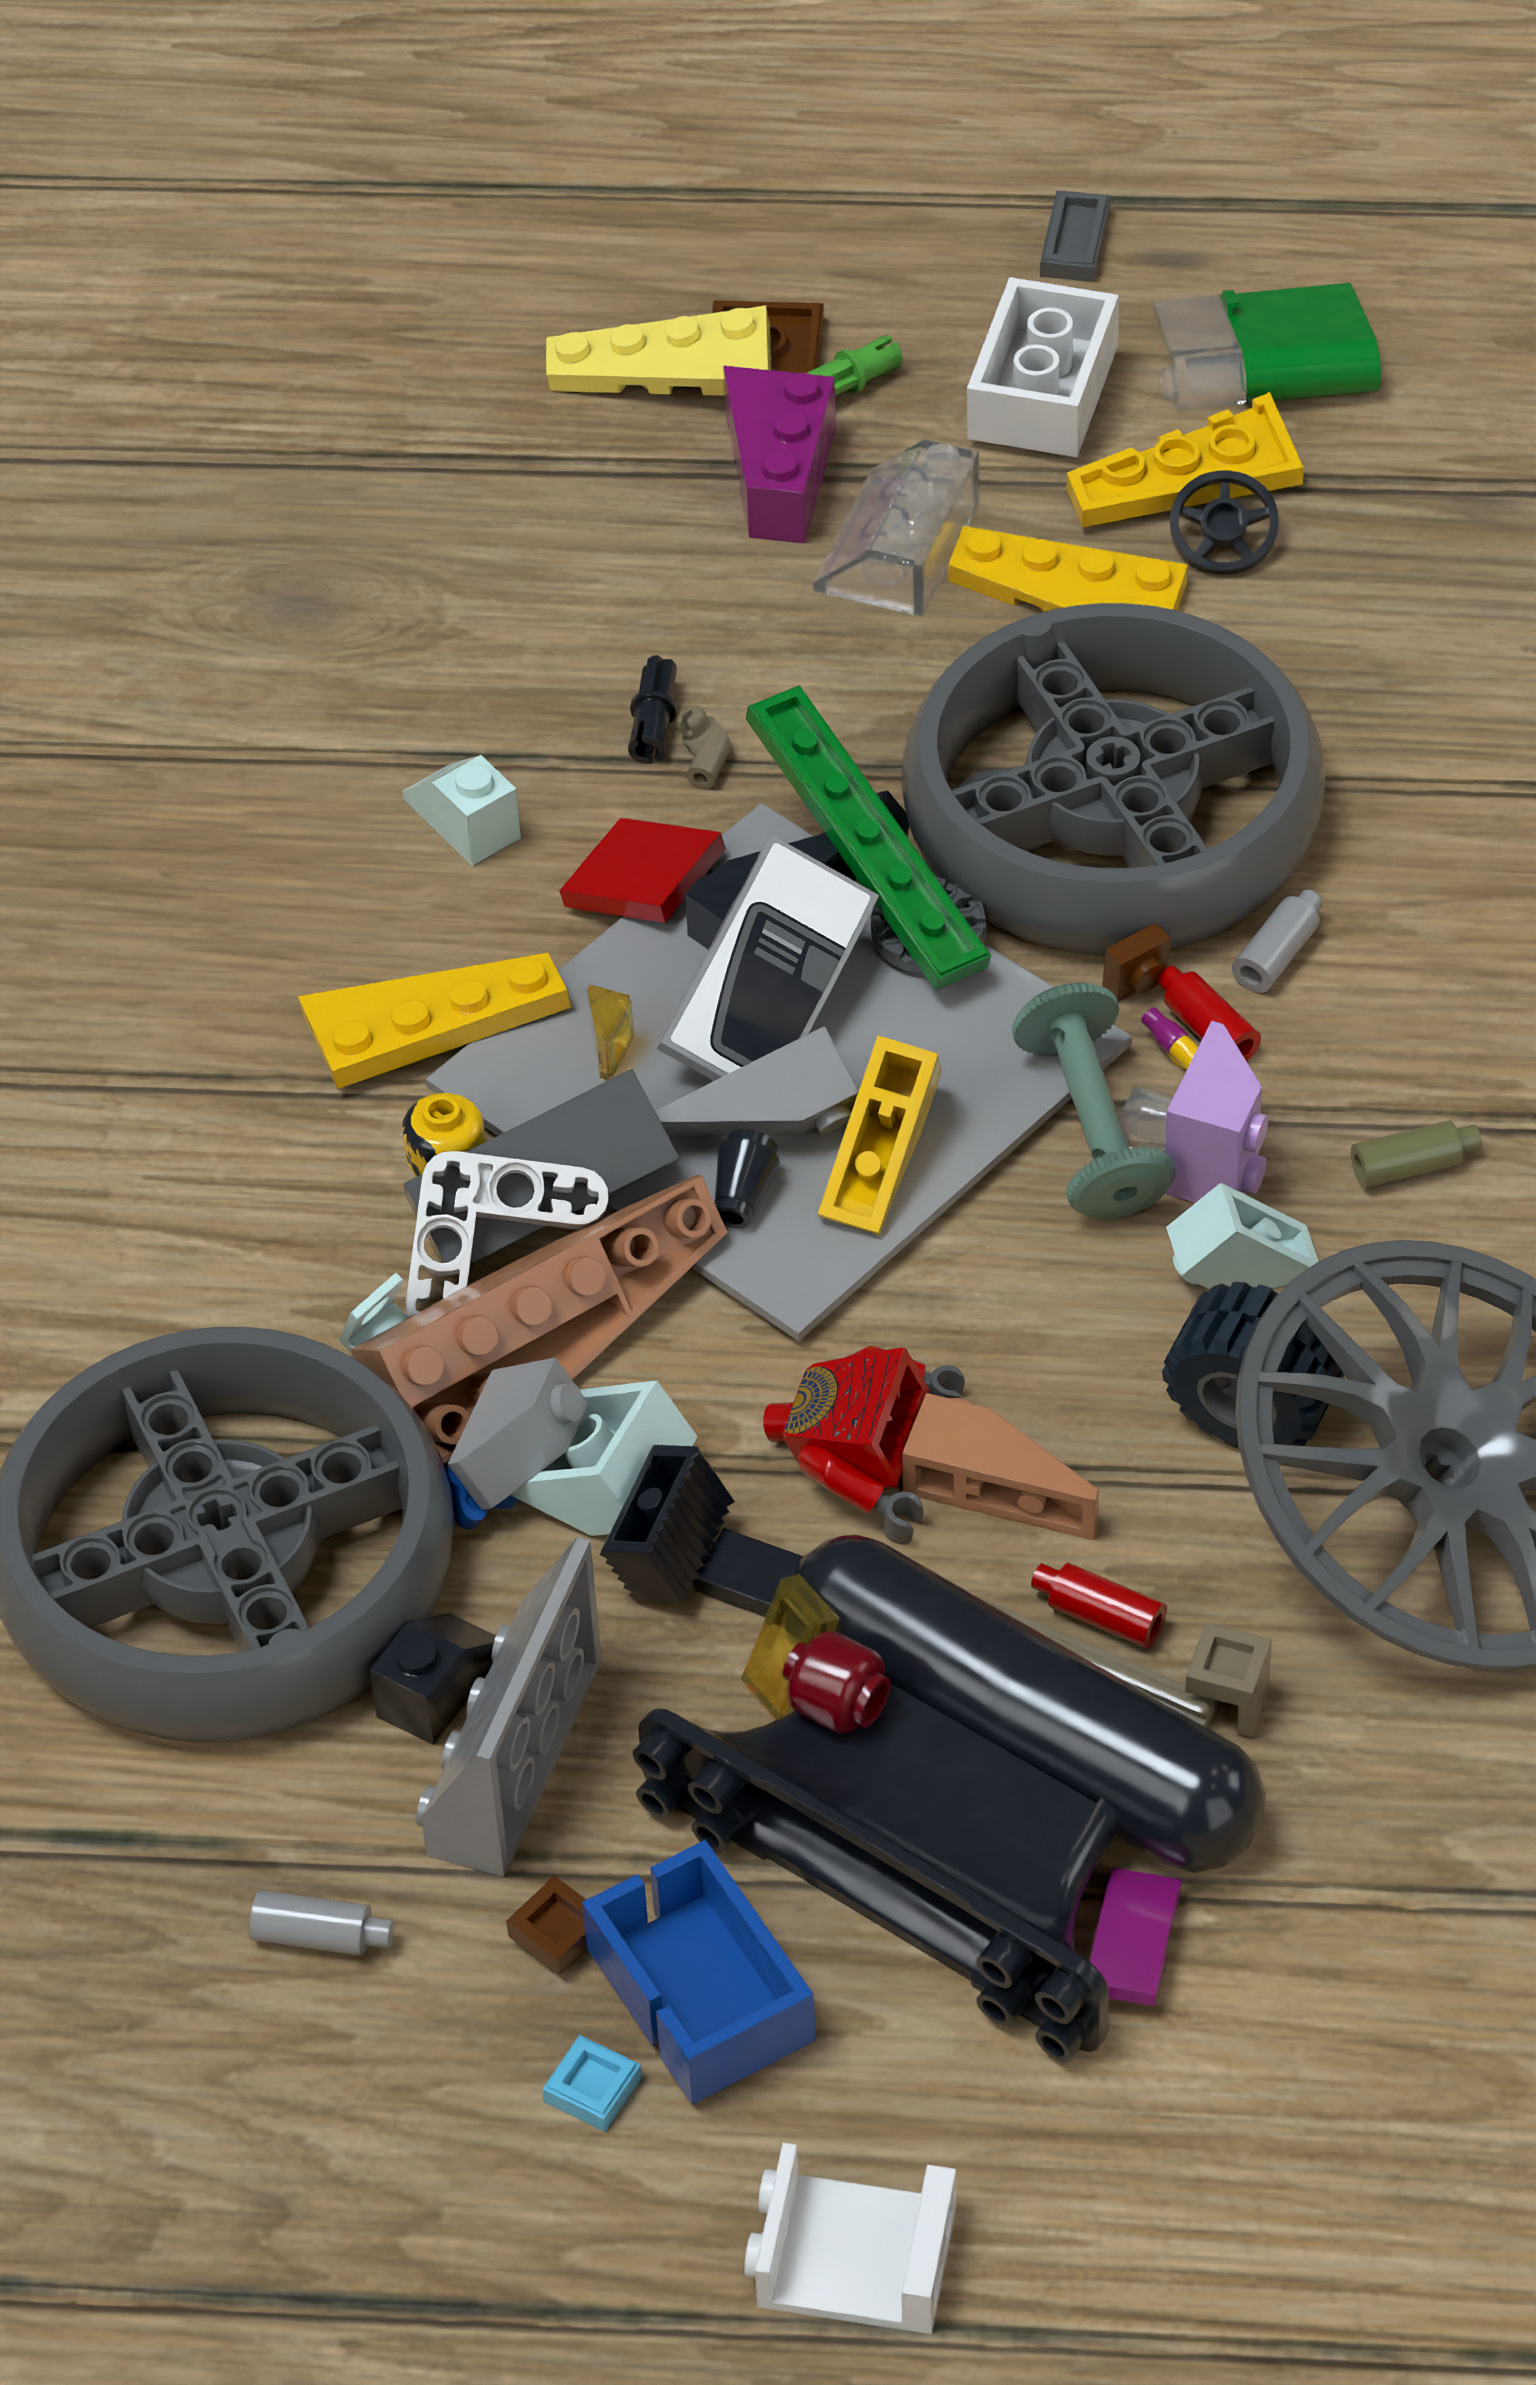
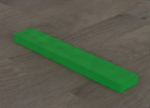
M800 685L749 705L745 718L860 884L879 895L875 905L935 991L987 969L991 958L990 953Z

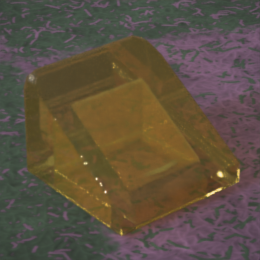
M589 985L587 988L589 1021L600 1079L608 1081L610 1077L614 1076L634 1039L632 1003L630 996L627 994Z

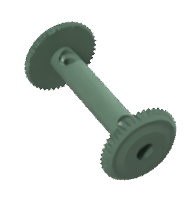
M1069 983L1048 989L1027 1002L1013 1021L1012 1036L1016 1045L1022 1048L1023 1051L1027 1050V1053L1032 1052L1033 1055L1038 1053L1039 1056L1043 1054L1045 1056L1049 1054L1054 1056L1058 1053L1069 1091L1094 1160L1090 1161L1088 1165H1084L1083 1169H1078L1079 1173L1074 1174V1177L1070 1179L1069 1187L1066 1188L1070 1206L1078 1213L1092 1218L1114 1219L1125 1217L1151 1206L1166 1193L1176 1176L1175 1164L1169 1154L1161 1151V1149L1156 1150L1155 1147L1149 1149V1146L1145 1148L1140 1146L1136 1149L1134 1146L1129 1149L1128 1141L1093 1043L1096 1042L1097 1038H1102V1034H1106L1107 1030L1112 1029L1111 1025H1114L1115 1020L1118 1019L1117 1016L1120 1009L1116 997L1108 989L1098 985Z

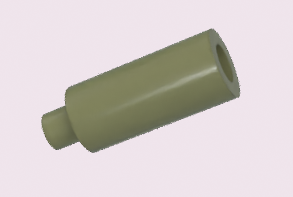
M1451 1120L1353 1144L1351 1146V1160L1360 1186L1363 1189L1461 1165L1463 1153L1481 1149L1482 1140L1475 1124L1457 1129Z

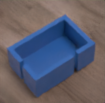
M706 1840L650 1867L654 1915L657 1919L648 1923L645 1884L638 1874L582 1902L587 1950L651 2045L654 2047L659 2044L661 2060L692 2105L816 2041L813 1992Z

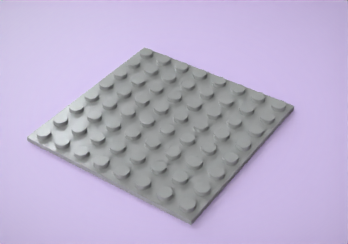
M760 803L722 835L726 850L704 876L710 875L730 859L761 851L771 834L786 843L812 837L813 835ZM685 900L666 923L623 916L558 970L568 990L571 1008L469 1043L426 1078L427 1088L436 1094L452 1093L462 1095L474 1102L483 1115L484 1127L498 1136L630 1069H633L654 1110L713 1082V1080L657 1049L701 960L708 951V949L687 935ZM872 909L809 1032L811 1033L825 1026L858 1091L877 1035L939 1054L942 1074L924 1128L880 1235L818 1217V1211L848 1123L826 1134H820L818 1128L804 1135H768L778 1146L776 1154L779 1157L780 1165L754 1215L751 1217L750 1224L745 1228L725 1226L728 1233L691 1267L797 1341L806 1336L1072 1098L1058 1053L1054 1056L1052 1054L1039 1056L1038 1053L1035 1055L1032 1052L1027 1053V1050L1023 1051L1022 1048L1016 1045L1012 1036L1013 1021L1024 1005L1038 994L1053 988V986L985 943L983 945L991 955L987 969L935 991L924 974L900 969L887 962L877 952L871 938ZM896 936V937H890V938H887L886 940H894V939H896L898 936ZM908 951L904 953L908 956H911ZM1111 1025L1112 1029L1107 1030L1106 1034H1102V1038H1097L1096 1042H1093L1103 1070L1132 1045V1036L1115 1025ZM728 1135L668 1136L679 1159L609 1194L606 1210L613 1214L695 1175H702L714 1201L718 1147L723 1141L727 1140Z

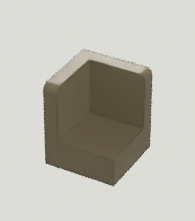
M1205 1622L1186 1674L1185 1692L1238 1705L1237 1734L1251 1738L1269 1688L1272 1639Z

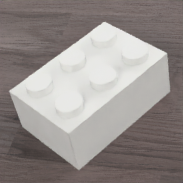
M1009 277L967 386V439L1078 458L1118 347L1119 295Z

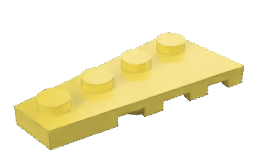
M766 305L546 337V376L550 391L620 393L626 385H641L648 389L649 394H671L673 386L701 387L703 395L725 396L723 365L771 370L770 321Z

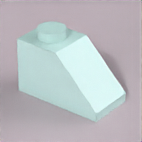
M482 755L451 763L402 790L403 799L471 866L521 839L516 788Z
M1219 1183L1166 1227L1174 1251L1173 1263L1178 1273L1190 1284H1199L1208 1289L1221 1283L1231 1287L1233 1282H1246L1252 1287H1257L1258 1284L1271 1288L1287 1286L1295 1277L1312 1265L1319 1262L1305 1224L1223 1183Z

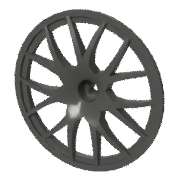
M1395 1240L1374 1242L1340 1251L1312 1265L1295 1277L1275 1297L1256 1324L1243 1354L1236 1392L1235 1416L1238 1445L1246 1478L1260 1512L1277 1542L1291 1561L1326 1599L1353 1621L1396 1646L1413 1654L1444 1664L1477 1670L1513 1671L1536 1668V1512L1528 1506L1522 1493L1526 1489L1536 1491V1440L1516 1431L1521 1411L1536 1401V1376L1522 1380L1531 1339V1330L1536 1332V1279L1496 1258L1463 1247L1432 1241ZM1415 1284L1440 1288L1431 1334L1408 1305L1388 1285ZM1363 1290L1387 1320L1403 1350L1412 1379L1411 1389L1396 1384L1321 1308L1351 1292ZM1459 1293L1480 1299L1513 1316L1508 1343L1498 1371L1490 1384L1471 1390L1458 1365ZM1304 1322L1318 1337L1347 1379L1319 1374L1277 1372L1287 1345ZM1273 1391L1314 1398L1343 1408L1370 1425L1380 1448L1356 1449L1274 1444L1272 1428ZM1279 1465L1323 1472L1363 1482L1313 1534L1291 1498ZM1388 1495L1398 1499L1405 1508L1412 1512L1418 1526L1409 1549L1395 1569L1373 1594L1349 1575L1323 1548L1322 1544L1365 1504ZM1465 1527L1488 1535L1508 1562L1520 1589L1530 1631L1511 1634H1477ZM1433 1547L1447 1591L1456 1630L1421 1620L1385 1601L1418 1567Z

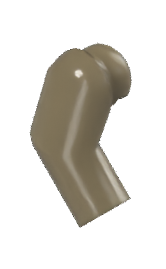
M692 706L680 713L676 726L679 732L683 734V742L695 756L687 771V779L697 788L709 789L713 787L728 757L731 742L727 733L713 717L707 716L703 708Z

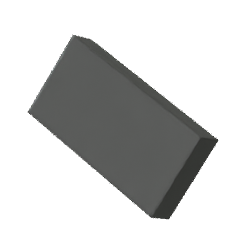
M1056 191L1040 260V277L1095 282L1110 215V195Z

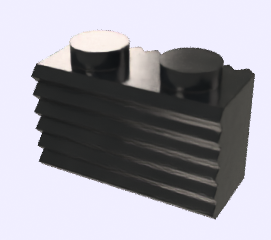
M652 1446L599 1554L607 1559L605 1563L613 1567L611 1572L619 1575L617 1580L625 1583L623 1588L630 1591L629 1596L636 1600L682 1603L688 1599L687 1592L694 1588L695 1579L699 1577L697 1570L705 1566L702 1559L710 1555L707 1549L715 1544L712 1539L720 1534L721 1525L725 1523L722 1517L730 1513L727 1507L735 1502L697 1446Z

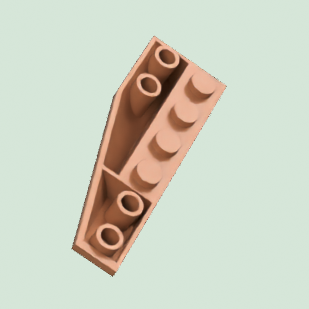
M695 1175L583 1227L491 1273L352 1348L350 1351L356 1360L374 1370L391 1384L418 1414L431 1434L444 1464L450 1460L492 1370L556 1357L573 1380L728 1232L702 1175Z

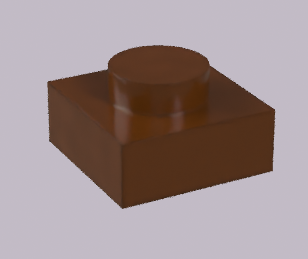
M1154 924L1107 948L1102 987L1112 992L1118 1002L1136 992L1145 993L1158 985L1159 975L1167 968L1171 938L1158 924Z
M553 1876L506 1921L508 1936L560 1975L587 1949L582 1902L587 1899L556 1876Z

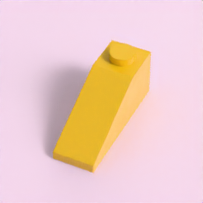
M877 1035L818 1211V1217L880 1235L924 1128L942 1074L938 1053Z

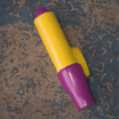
M1150 1008L1142 1016L1141 1022L1151 1031L1155 1040L1167 1053L1171 1061L1179 1068L1187 1070L1198 1046L1178 1024L1166 1018L1157 1008Z

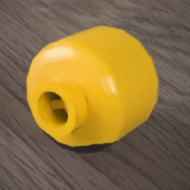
M437 1093L424 1097L408 1109L402 1122L406 1163L416 1177L424 1173L426 1165L434 1156L449 1151L467 1152L486 1142L483 1115L474 1102L462 1095Z

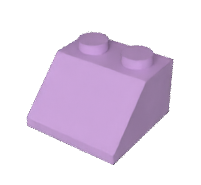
M1211 1021L1166 1114L1165 1152L1174 1161L1176 1176L1165 1194L1192 1203L1199 1201L1219 1183H1223L1245 1195L1247 1192L1256 1194L1261 1186L1267 1163L1266 1157L1259 1156V1150L1264 1142L1269 1123V1117L1261 1114L1262 1086L1226 1027L1221 1023Z

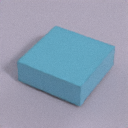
M579 2035L543 2087L544 2102L606 2132L642 2079L641 2064Z

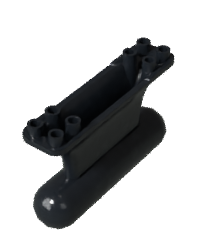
M857 1534L839 1536L824 1541L801 1558L787 1589L784 1613L794 1640L797 1643L803 1641L808 1644L822 1632L837 1631L876 1651L881 1656L885 1664V1676L891 1680V1688L885 1706L879 1716L868 1727L858 1726L851 1732L838 1734L793 1710L789 1714L764 1726L745 1731L721 1732L705 1729L667 1709L656 1708L640 1721L638 1728L640 1743L632 1752L635 1762L643 1770L644 1777L646 1778L643 1784L636 1790L637 1799L649 1813L661 1819H667L676 1808L696 1819L691 1825L695 1837L700 1842L706 1840L714 1852L722 1853L731 1842H734L762 1860L770 1859L970 1980L971 1986L981 1992L976 2001L985 2016L996 2024L1009 2026L1020 2015L1040 2027L1035 2034L1036 2041L1052 2058L1061 2062H1068L1077 2050L1085 2052L1097 2050L1108 2033V1984L1101 1972L1091 1962L1076 1953L1074 1945L1075 1920L1081 1897L1092 1871L1116 1836L1165 1865L1191 1873L1224 1867L1249 1847L1264 1816L1266 1792L1256 1763L1235 1743L887 1544Z

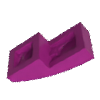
M1119 1868L1112 1869L1090 1962L1101 1972L1108 1984L1109 1999L1155 2006L1166 1967L1168 1942L1180 1903L1182 1879Z

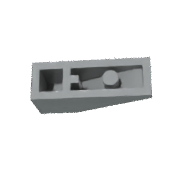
M823 1026L654 1111L668 1136L729 1135L731 1131L736 1129H752L766 1135H804L818 1128L820 1134H826L849 1122L859 1091L827 1029Z

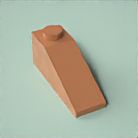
M926 1393L902 1453L903 1492L907 1491L914 1493L919 1498L1095 1540L1098 1532L1099 1490L990 1408L975 1405L961 1398H945Z

